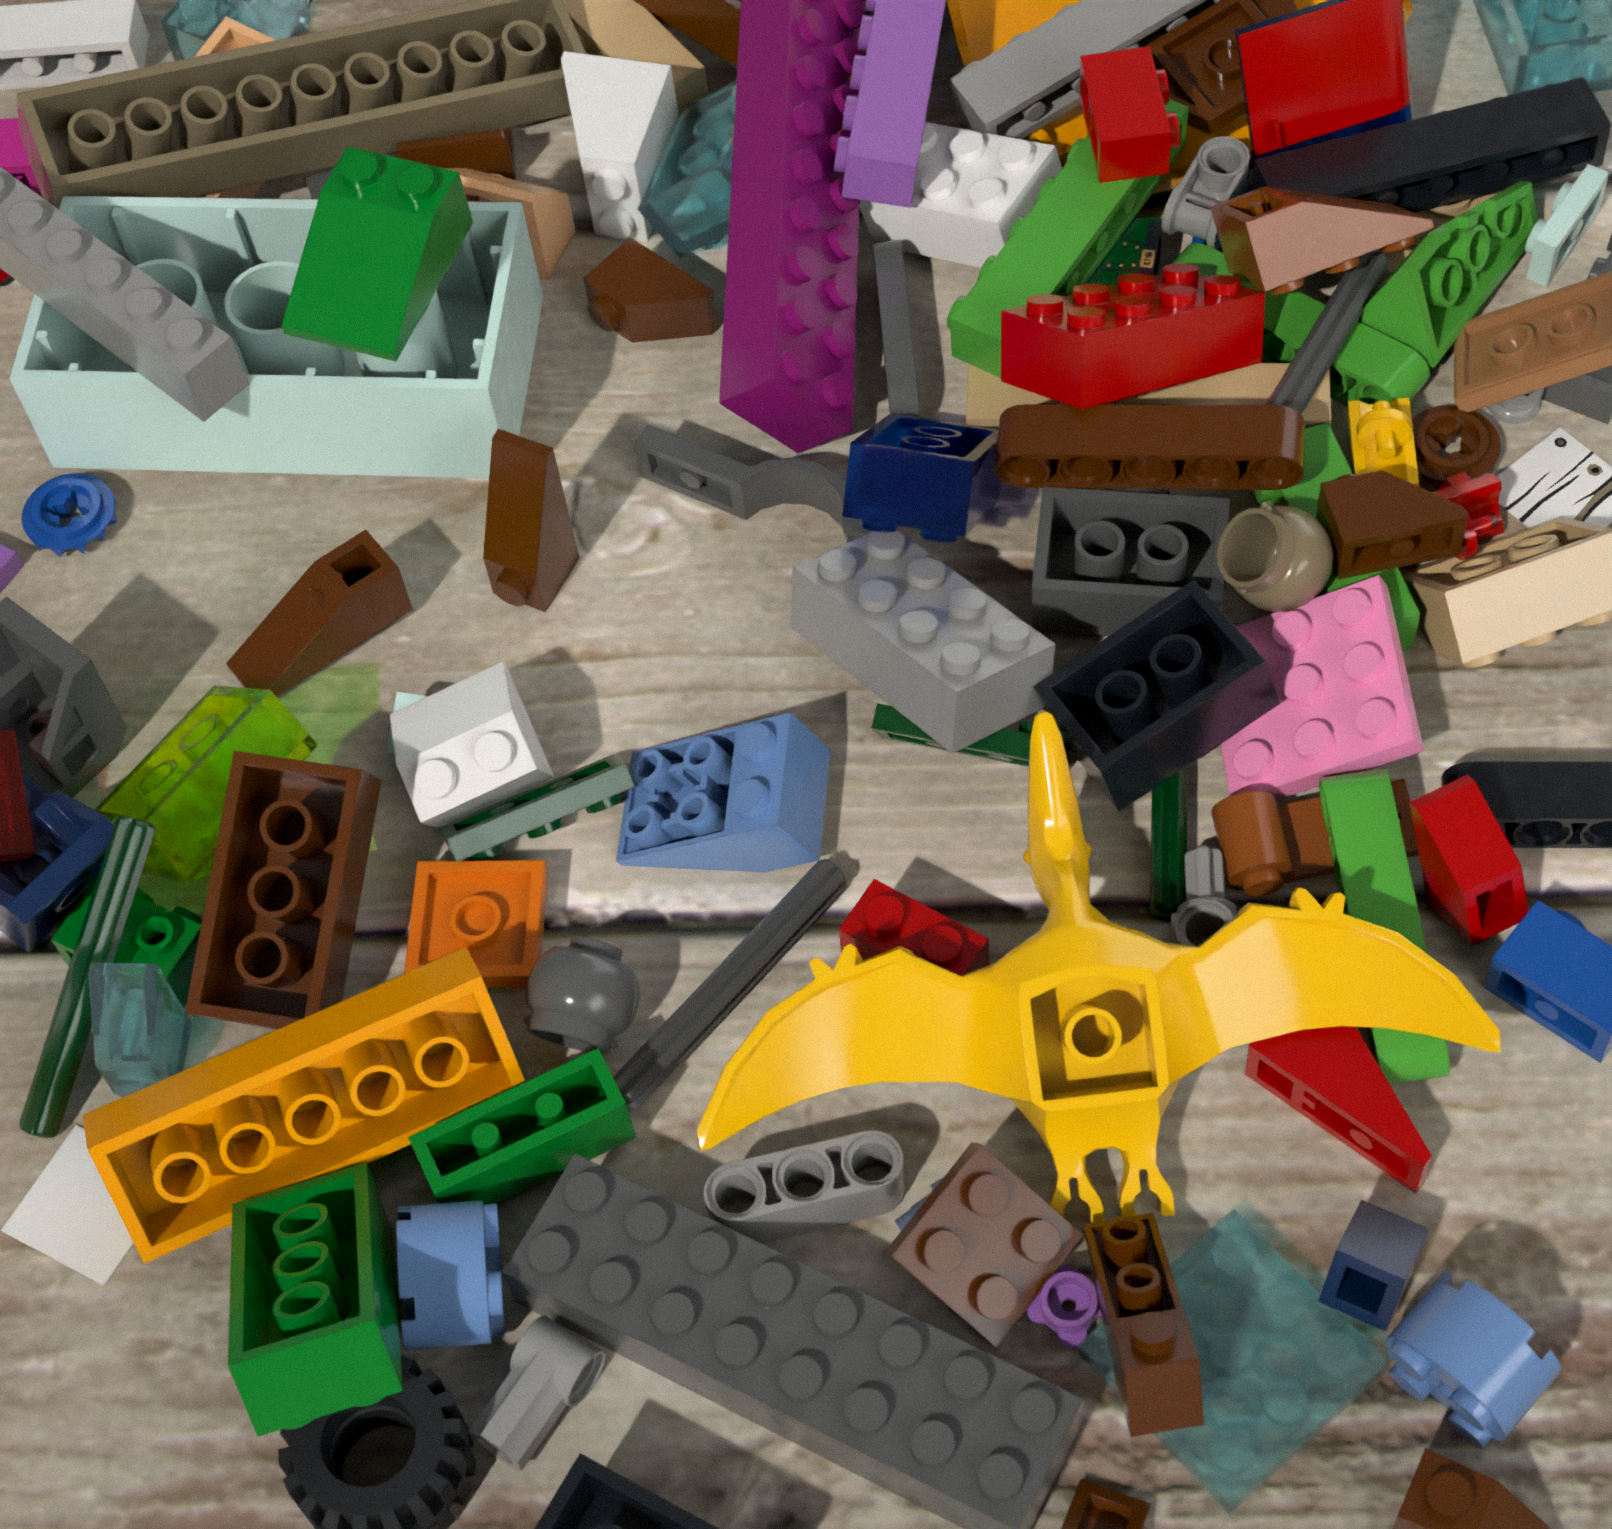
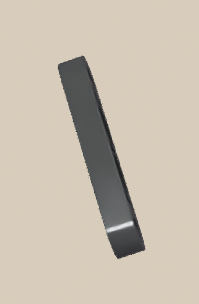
M902 241L874 242V265L891 429L921 426Z

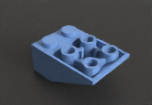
M789 712L632 752L629 773L635 787L626 790L616 862L621 866L769 872L819 861L831 749Z

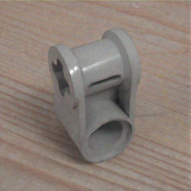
M1221 136L1206 141L1200 147L1198 154L1182 181L1175 186L1167 201L1161 224L1163 232L1173 235L1176 231L1205 240L1207 246L1216 250L1222 247L1210 207L1248 193L1250 154L1249 149L1242 141L1234 137Z

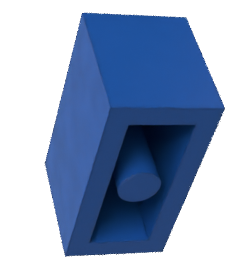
M1537 900L1493 955L1483 988L1601 1063L1612 1049V946L1587 931L1583 923L1572 914L1562 910H1554Z

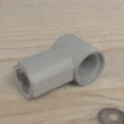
M547 1316L538 1317L523 1333L513 1351L510 1361L511 1372L468 1431L472 1439L506 1465L516 1467L522 1471L566 1406L570 1408L577 1406L592 1390L603 1369L605 1352Z

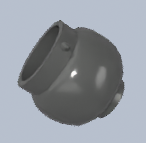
M572 936L569 947L554 946L545 951L534 963L527 980L525 999L527 1007L532 1012L531 1015L524 1018V1023L527 1025L526 1030L541 1039L586 1053L599 1048L602 1055H609L611 1049H615L618 1046L617 1041L614 1040L615 1036L622 1034L634 1019L640 997L639 981L631 968L620 962L623 951L611 944L582 936Z

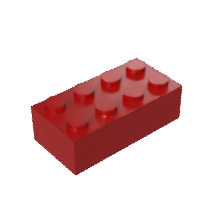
M1176 263L1165 265L1162 274L1153 276L1138 273L1121 275L1118 277V284L1077 285L1073 287V294L1062 297L1050 294L1029 296L1026 299V305L1001 310V382L1079 409H1085L1262 363L1265 292L1241 286V279L1236 276H1205L1199 274V267L1196 265Z

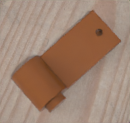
M1404 778L1391 781L1400 819L1407 858L1417 856L1419 854L1409 804L1411 800ZM1250 791L1229 796L1213 806L1211 815L1219 848L1224 855L1225 872L1231 888L1244 890L1246 896L1260 897L1277 892L1285 883L1335 873L1320 796L1277 806L1273 794L1266 791Z

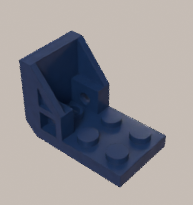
M1 749L0 931L29 953L70 914L94 878H98L114 824L103 814L58 790L50 796Z

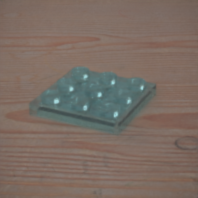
M1235 1209L1170 1264L1199 1357L1204 1425L1153 1433L1229 1514L1386 1373L1389 1364L1335 1309L1318 1302L1320 1294ZM1102 1323L1078 1344V1354L1120 1398L1104 1324Z

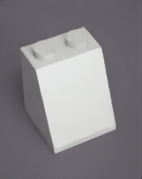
M564 51L561 63L594 232L597 235L609 236L615 239H628L631 237L634 240L648 242L683 146L671 65Z

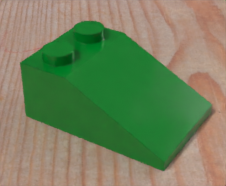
M347 146L320 191L281 325L284 334L397 362L473 224L459 172Z

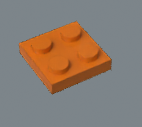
M545 860L417 861L404 974L466 947L482 976L486 988H526L532 967L542 954L549 877Z

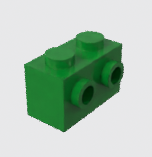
M97 877L94 878L51 939L68 966L75 950ZM137 887L106 986L177 1019L187 1004L202 919L192 911L180 906H176L172 911L155 904L154 900L146 892Z

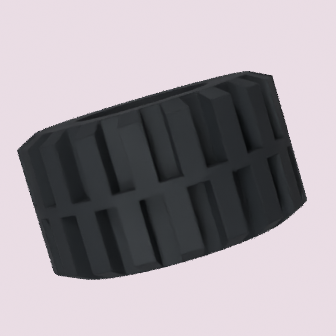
M401 1356L402 1392L386 1396L378 1403L370 1406H354L316 1418L307 1425L297 1429H281L280 1435L289 1446L278 1449L279 1466L287 1475L283 1482L289 1495L315 1529H430L435 1524L441 1529H447L455 1521L449 1508L453 1502L465 1506L471 1491L464 1481V1477L475 1476L476 1460L469 1449L475 1445L468 1432L470 1429L449 1390L446 1391L440 1378L429 1368L422 1373L415 1360ZM390 1425L403 1426L415 1431V1444L412 1454L405 1466L395 1476L383 1483L365 1487L349 1485L342 1481L345 1458L351 1447L364 1434L376 1428Z

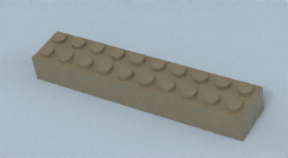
M473 0L17 93L19 136L42 197L57 209L60 207L63 196L190 198L335 166L347 146L385 155L397 152L396 145L399 142L493 131L571 114L561 57L564 51L586 54V51L563 0Z

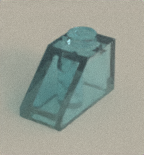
M91 963L88 977L95 1066L112 1092L120 1097H125L182 1072L192 1023L187 1014H185L183 1007L159 966L146 963Z

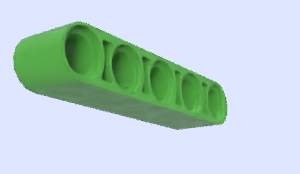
M1191 243L1172 263L1196 265L1199 267V274L1205 276H1233L1228 271L1224 253L1202 243ZM1241 280V286L1262 291L1257 287ZM1297 290L1278 295H1271L1269 291H1266L1262 363L1292 362L1324 309L1325 304ZM1357 321L1329 367L1330 398L1347 407L1348 401L1357 400L1367 404H1374L1378 401L1391 402L1398 398H1409L1411 402L1428 381L1430 370L1425 359L1417 351Z
M1380 768L1319 778L1320 799L1338 892L1345 896L1343 914L1399 932L1427 953L1388 770ZM1366 1027L1371 1053L1390 1085L1450 1075L1446 1040L1418 1033Z

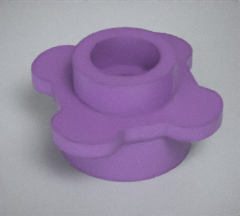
M1068 1263L1059 1266L1055 1273L1045 1282L1041 1294H1038L1026 1309L1031 1322L1047 1325L1058 1334L1060 1344L1068 1349L1082 1347L1087 1342V1331L1097 1318H1102L1097 1291L1093 1283L1086 1276L1080 1274L1076 1266ZM1066 1300H1072L1075 1302L1076 1308L1072 1312H1067L1062 1308V1304Z

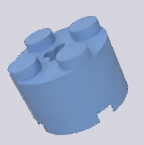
M483 1200L397 1207L399 1219L397 1220L396 1228L399 1299H402V1306L405 1307L406 1320L401 1321L405 1351L491 1344V1338L505 1337L501 1271L488 1272L502 1270L497 1204L483 1205Z
M1443 1272L1385 1340L1388 1348L1387 1354L1395 1363L1389 1371L1392 1379L1409 1395L1421 1402L1429 1394L1434 1396L1453 1412L1447 1419L1451 1427L1466 1441L1480 1449H1483L1491 1439L1496 1441L1506 1439L1561 1373V1365L1551 1349L1540 1359L1527 1343L1536 1332L1512 1309L1468 1279L1458 1289L1453 1288L1452 1273Z

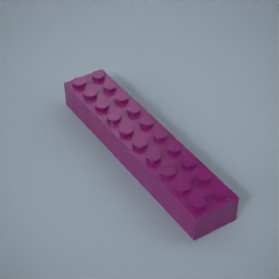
M741 0L719 404L796 453H801L852 431L860 200L842 197L844 173L834 171L839 136L850 137L851 131L842 130L847 95L858 96L859 94L858 90L850 89V81L855 54L864 56V50H858V40L862 16L866 15L865 0Z

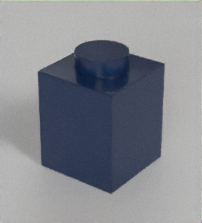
M1361 1199L1335 1251L1318 1302L1386 1332L1411 1280L1429 1228Z

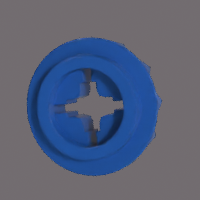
M82 473L61 475L43 483L29 496L22 511L23 529L39 551L51 549L57 556L61 557L68 549L75 548L84 554L87 543L94 539L105 541V529L107 526L117 523L115 514L117 502L109 486L97 477ZM78 506L82 517H73L70 524L64 527L60 517H69L73 509H76Z

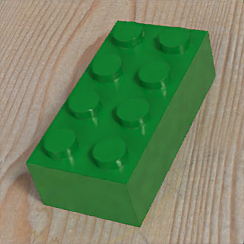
M367 1162L232 1204L228 1367L257 1437L281 1429H297L307 1425L316 1418L354 1406H370L378 1403L386 1396L403 1391L392 1228Z

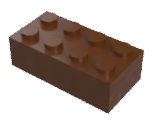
M241 751L233 752L185 1014L280 1029L342 1002L382 780L362 769Z

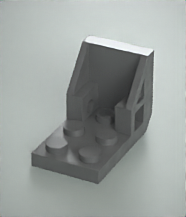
M6 596L0 602V749L50 796L58 790L73 798L116 758L127 727L92 660Z

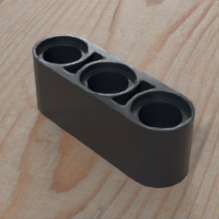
M1474 761L1453 765L1446 769L1441 776L1442 786L1465 775L1475 780L1512 848H1612V762Z

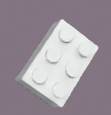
M925 122L911 208L860 200L859 207L872 243L901 240L904 252L981 268L989 256L998 255L1007 243L1008 235L1014 222L1018 217H1026L1037 203V198L1044 182L1049 177L1056 178L1062 170V166L1055 145Z

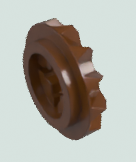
M1442 405L1426 409L1412 418L1417 470L1422 474L1425 485L1434 480L1444 482L1445 478L1463 472L1473 479L1481 477L1486 473H1493L1500 453V438L1495 427L1483 415L1476 411L1465 412L1459 410L1455 405ZM1461 437L1460 452H1453L1449 457H1440V447L1446 448L1451 442L1455 443Z

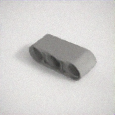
M874 1130L862 1131L730 1162L716 1168L708 1176L705 1183L704 1201L710 1219L760 1243L880 1216L893 1211L902 1202L905 1195L906 1179L903 1152L898 1142L889 1134ZM870 1165H880L890 1170V1173L885 1178L878 1181H866L857 1176L863 1168ZM803 1181H814L822 1185V1188L810 1197H797L790 1193V1190L796 1184ZM745 1196L754 1200L753 1205L741 1213L731 1214L722 1210L723 1206L735 1197Z

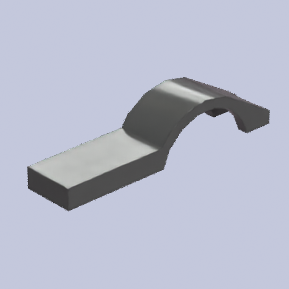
M648 424L635 441L642 478L747 520L762 509L780 504H804L828 513L842 527L847 543L879 529L878 524L845 481L820 463L791 457L764 460L749 466Z

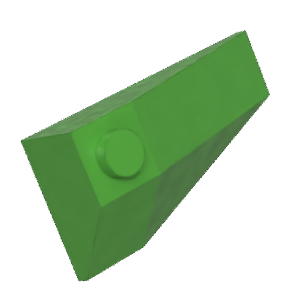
M1519 181L1429 232L1387 277L1364 306V310L1360 315V322L1411 347L1425 359L1428 367H1435L1458 338L1468 320L1475 316L1525 251V245L1530 232L1539 220L1531 181Z

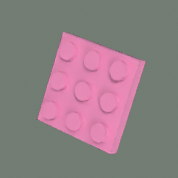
M1379 575L1313 598L1309 603L1288 612H1275L1236 626L1266 660L1280 704L1220 743L1230 796L1250 791H1266L1273 794L1276 800L1318 787L1319 778L1366 771L1424 751L1388 586Z

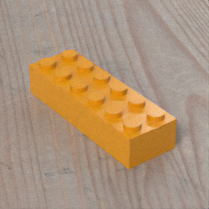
M465 947L82 1116L87 1150L145 1264L232 1225V1204L366 1162L367 1164L410 1145L409 1136L526 1081L482 976L468 949Z

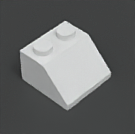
M504 662L498 663L390 714L396 766L422 824L440 829L439 827L513 797L554 777L507 665Z

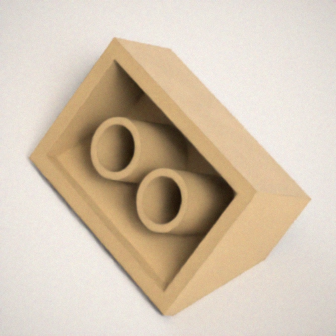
M1560 516L1479 545L1478 552L1474 557L1459 560L1455 556H1450L1401 573L1420 612L1418 624L1435 653L1461 663L1466 668L1480 667L1500 658L1499 651L1518 644L1522 647L1542 645L1557 638L1556 630L1573 624L1577 626H1591L1612 619V528Z

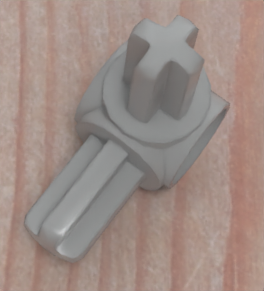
M1202 845L1185 854L1186 902L1177 907V912L1171 914V923L1127 927L1143 932L1165 943L1195 946L1193 943L1198 937L1203 934L1217 932L1237 915V907L1233 902L1226 900L1224 855L1221 850Z

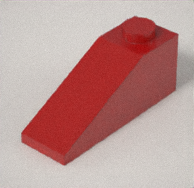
M1336 1026L1305 1029L1249 1044L1245 1068L1246 1076L1415 1194L1420 1190L1425 1182L1432 1155L1356 1027Z

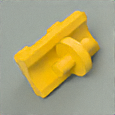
M1398 398L1391 402L1378 401L1374 404H1367L1359 400L1348 401L1347 415L1353 474L1362 475L1383 470L1419 487L1410 399Z

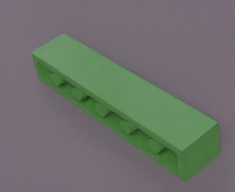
M1169 99L1168 105H1165L1166 113L1175 112L1177 115L1180 145L1179 148L1170 149L1169 169L1186 147L1188 106ZM1087 135L1085 139H1077L1069 151L1065 166L1056 178L1049 177L1044 182L1039 192L1037 203L1026 217L1020 216L1014 222L1009 232L1007 243L998 255H991L986 259L974 287L966 297L961 295L953 303L947 318V328L951 331L952 356L1001 378V310L1026 305V299L1033 295L1050 294L1060 297L1073 294V287L1086 284L1166 174L1099 183L1089 136Z

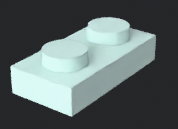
M1587 164L1574 184L1570 182L1563 184L1553 203L1551 217L1548 221L1539 219L1527 239L1525 252L1531 254L1527 279L1548 287L1599 214L1609 172Z

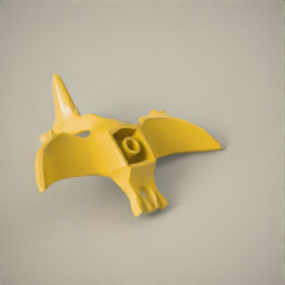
M1040 712L1034 717L1030 737L1027 803L1028 850L1024 852L1023 860L1030 865L1031 876L1036 890L1049 910L1045 923L1035 935L1012 949L996 963L963 976L915 956L911 950L901 946L862 960L857 948L850 943L844 946L834 968L820 958H812L809 965L815 979L769 1009L724 1065L698 1126L697 1142L700 1151L713 1148L765 1116L801 1100L840 1088L878 1082H956L1011 1099L1037 1130L1052 1154L1056 1170L1048 1204L1063 1217L1065 1205L1071 1200L1069 1181L1073 1177L1076 1178L1079 1198L1087 1202L1089 1206L1088 1216L1092 1223L1104 1221L1103 1204L1087 1172L1086 1156L1095 1150L1116 1148L1119 1150L1124 1164L1118 1196L1120 1216L1136 1215L1133 1204L1135 1196L1141 1192L1139 1172L1142 1169H1145L1147 1187L1156 1193L1158 1197L1157 1205L1160 1213L1163 1216H1175L1174 1197L1171 1188L1161 1175L1156 1164V1144L1161 1118L1180 1079L1227 1049L1299 1030L1336 1026L1387 1028L1424 1034L1488 1052H1501L1500 1030L1455 974L1399 932L1343 914L1345 896L1341 892L1330 894L1322 905L1306 889L1299 887L1295 888L1292 892L1289 907L1247 903L1233 919L1199 946L1165 943L1143 932L1110 922L1090 904L1088 857L1091 855L1092 847L1089 843L1085 842L1078 800L1062 735L1053 715L1048 712Z

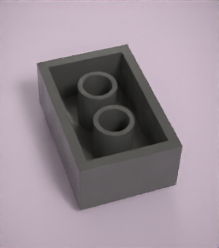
M1043 487L1032 580V627L1037 631L1110 636L1193 579L1222 610L1224 578L1219 571L1217 550L1219 539L1228 524L1230 498Z

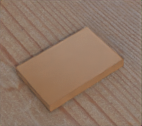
M1612 271L1468 320L1454 342V401L1458 409L1471 412L1612 366Z

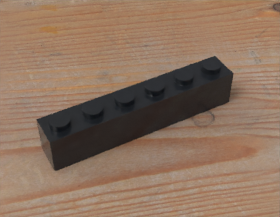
M1580 77L1255 159L1252 191L1268 186L1389 203L1417 213L1500 192L1519 181L1535 183L1582 171L1587 164L1595 167L1602 166L1611 122L1586 79Z

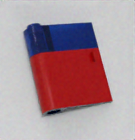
M1328 0L1235 30L1253 163L1255 159L1271 156L1275 153L1286 152L1326 142L1330 139L1342 138L1414 119L1402 0Z

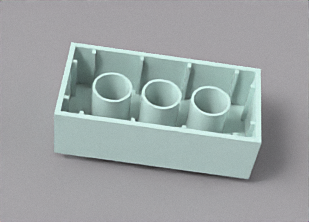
M63 196L59 207L61 212L232 337L249 385L203 422L35 294L14 361L10 381L53 468L489 479L492 437L496 431L501 429L518 436L520 435L543 301V293L522 202H468L473 224L397 362L284 334L281 325L318 199Z

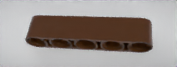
M1067 404L1015 405L1005 409L1000 415L994 471L1002 482L1021 488L1280 490L1296 485L1303 477L1305 421L1297 410L1279 405H1097L1085 409H1079Z

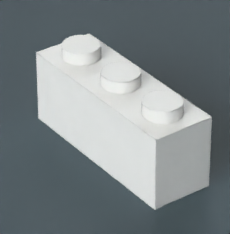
M76 0L0 6V90L49 87L145 67L149 33L137 0Z

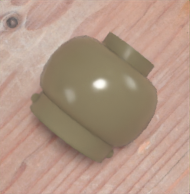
M1268 505L1264 508H1248L1242 511L1226 525L1219 539L1217 550L1219 571L1225 581L1234 587L1243 600L1268 612H1288L1304 606L1313 598H1316L1323 591L1331 575L1334 558L1331 538L1319 520L1293 506Z

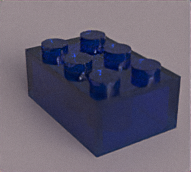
M890 413L850 443L842 517L860 519L859 526L861 528L875 532H895L897 526L921 529L920 536L922 538L936 542H955L958 539V535L966 536L999 502L1001 480L994 471L998 429Z

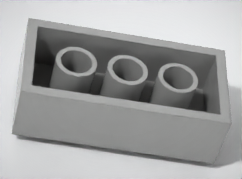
M889 524L880 529L873 530L862 537L826 551L793 567L791 628L952 754L1043 709L1033 686L1053 674L1055 643Z

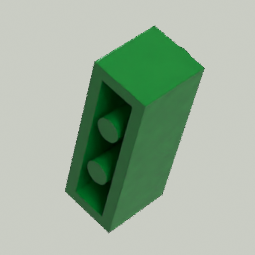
M599 1048L415 1133L408 1138L438 1204L483 1200L484 1205L503 1202L563 1173L574 1154L591 1160L637 1137L627 1104Z

